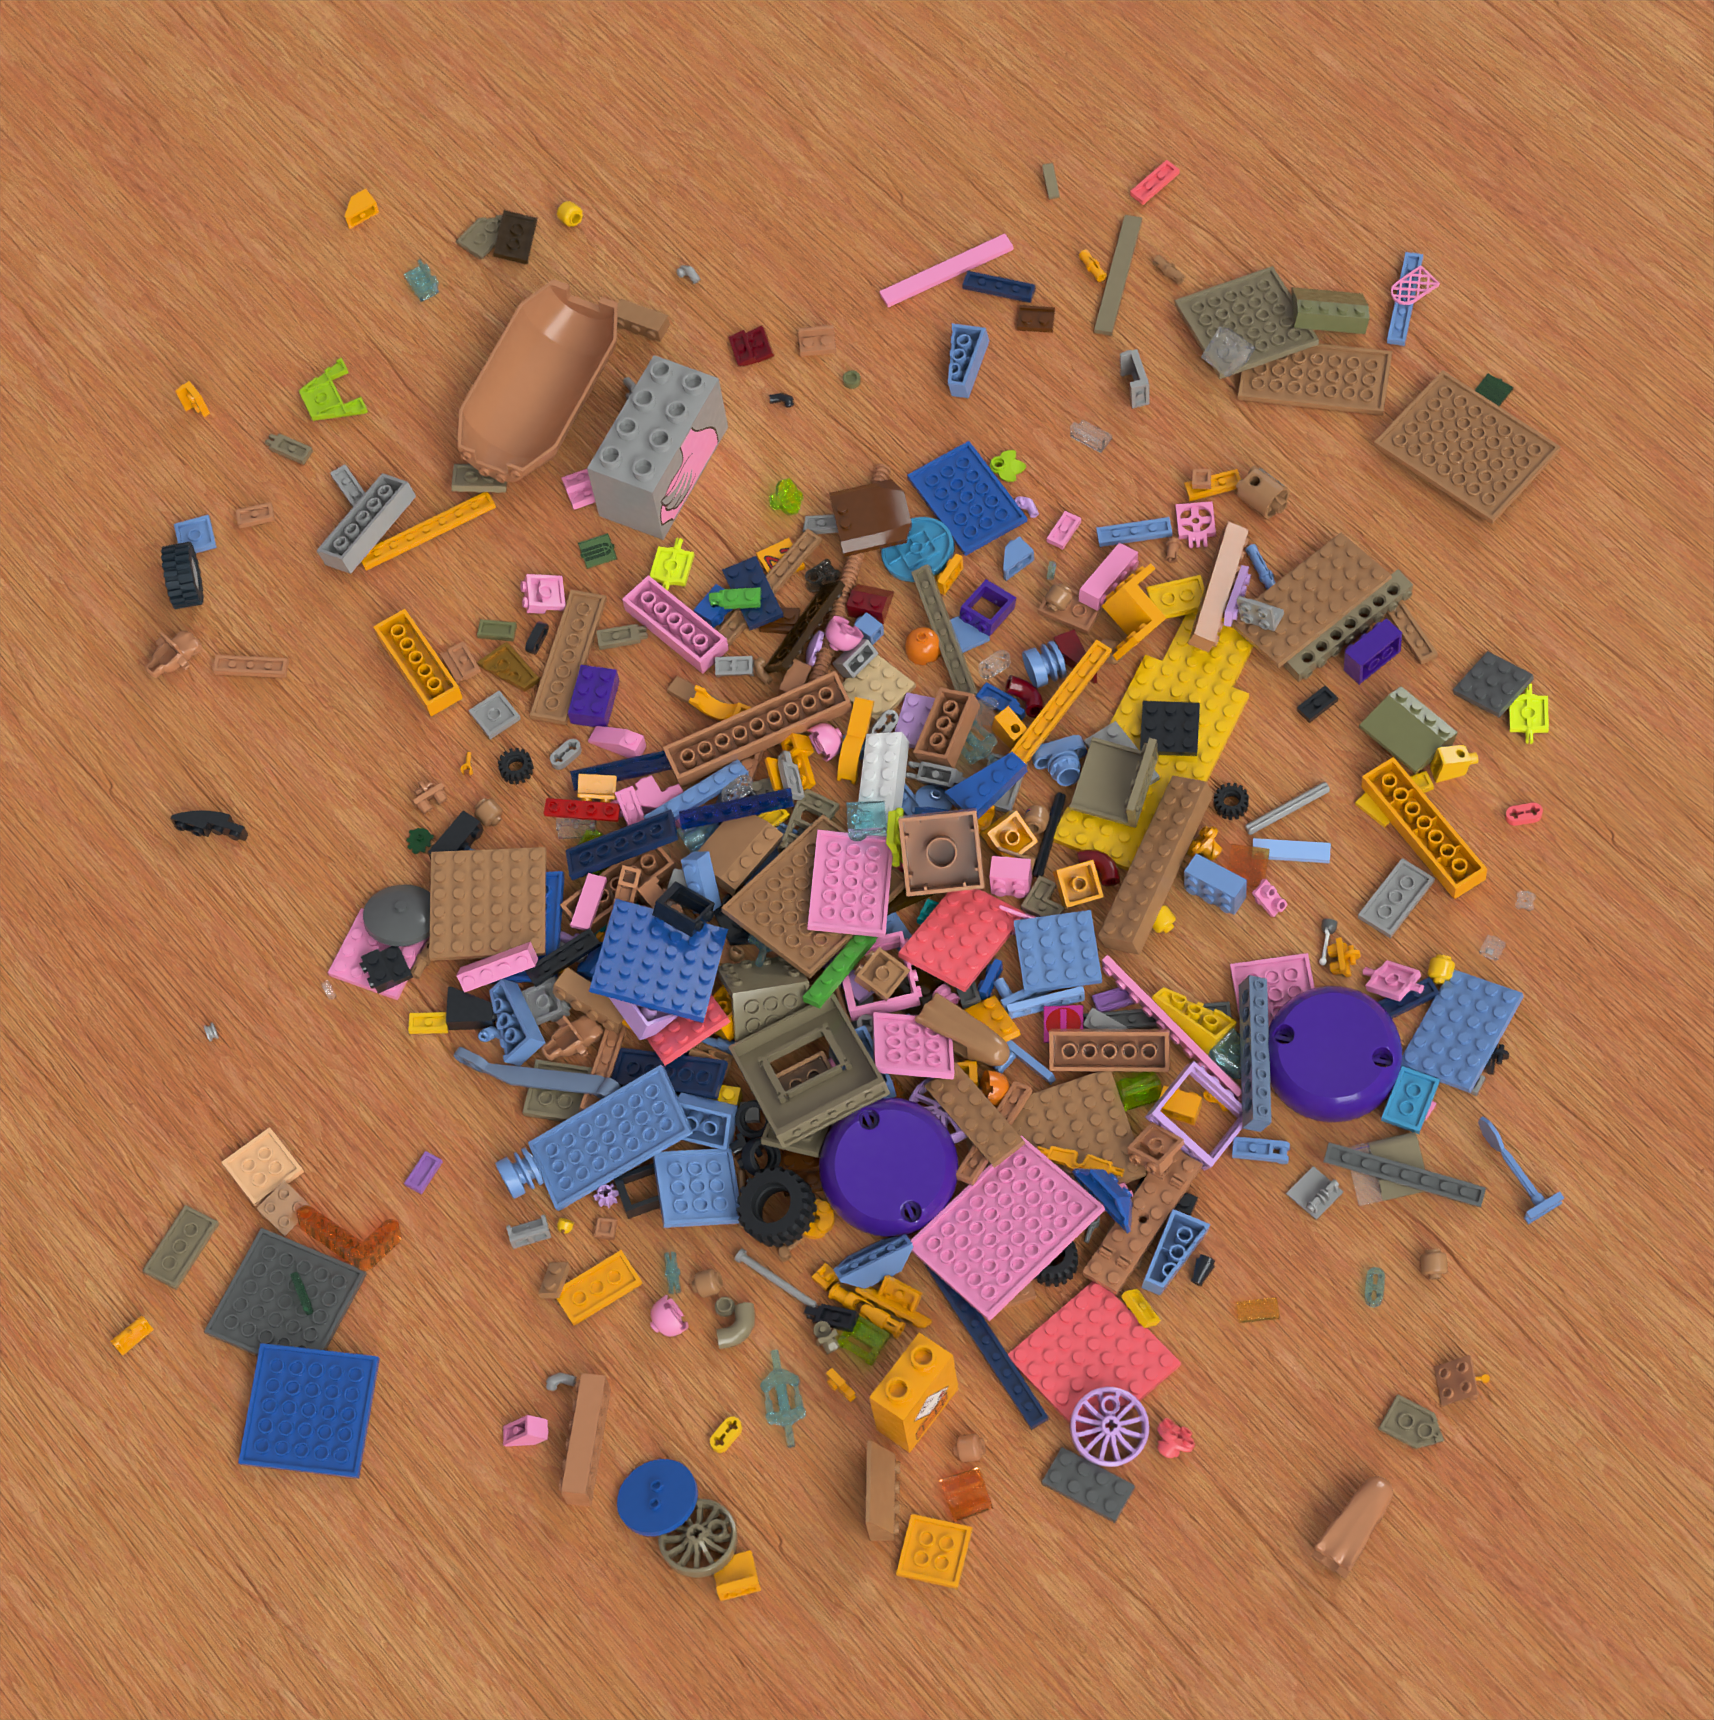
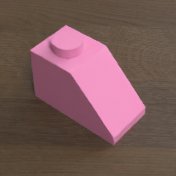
M526 1415L503 1426V1446L536 1445L547 1440L548 1420Z

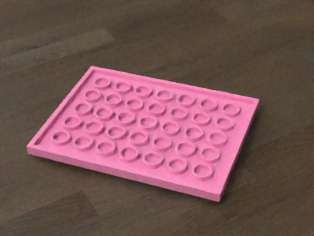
M1024 1137L1022 1138L1026 1143L997 1167L993 1168L990 1164L981 1173L974 1186L969 1184L910 1240L913 1244L911 1252L988 1321L996 1316L1105 1210L1099 1201Z

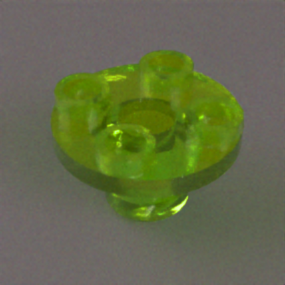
M790 478L780 480L776 485L775 493L769 496L771 507L775 510L781 509L787 515L797 514L803 500L802 492L797 489Z

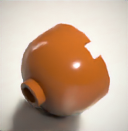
M919 627L908 634L905 641V652L908 659L918 665H927V663L931 661L933 663L940 657L939 639L935 631L927 627Z
M985 1070L982 1074L979 1086L982 1087V1093L997 1109L1010 1088L1009 1081L1006 1076L997 1071Z

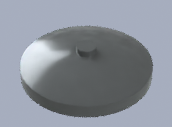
M395 885L380 890L368 900L364 907L363 920L366 931L376 941L389 946H409L427 939L430 936V892L414 885Z

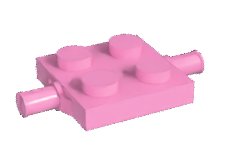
M1388 960L1377 970L1368 967L1363 969V975L1371 977L1365 985L1366 990L1399 1002L1411 990L1418 993L1423 992L1424 986L1416 984L1421 977L1419 970Z

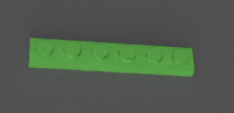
M854 935L803 995V1001L820 1009L873 946L878 937Z

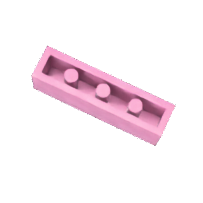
M1119 543L1080 588L1079 602L1098 611L1107 601L1105 597L1114 591L1121 582H1125L1129 573L1137 568L1139 564L1138 552Z
M528 942L460 967L457 978L465 993L536 966L538 957L532 943Z

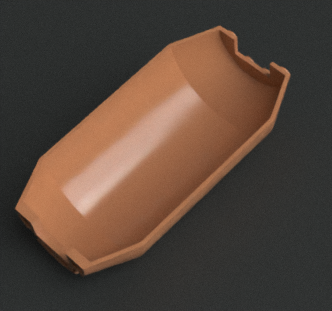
M555 279L520 303L459 409L458 449L461 453V458L479 470L482 476H490L501 483L505 481H519L552 460L616 348L618 303L601 297L599 305L572 296L570 285Z

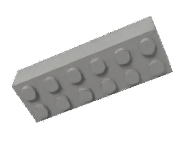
M382 473L316 550L325 565L351 574L416 497L409 483Z

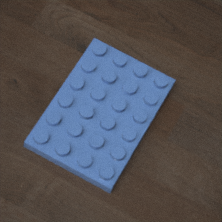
M1454 969L1450 981H1445L1439 990L1440 994L1433 1000L1402 1055L1401 1068L1404 1066L1440 1079V1082L1471 1093L1524 996L1522 992Z

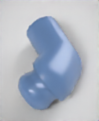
M493 1026L481 1030L478 1034V1039L482 1042H487L494 1038L502 1039L500 1030Z

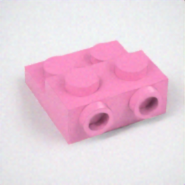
M526 574L524 581H521L520 590L525 594V597L522 599V607L526 608L527 613L545 614L546 610L564 611L566 604L562 576Z

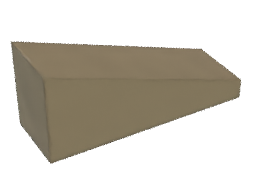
M1053 163L1042 165V171L1048 198H1059Z

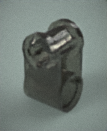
M825 559L806 572V588L809 592L816 593L822 585L835 582L841 573L831 565L829 559Z

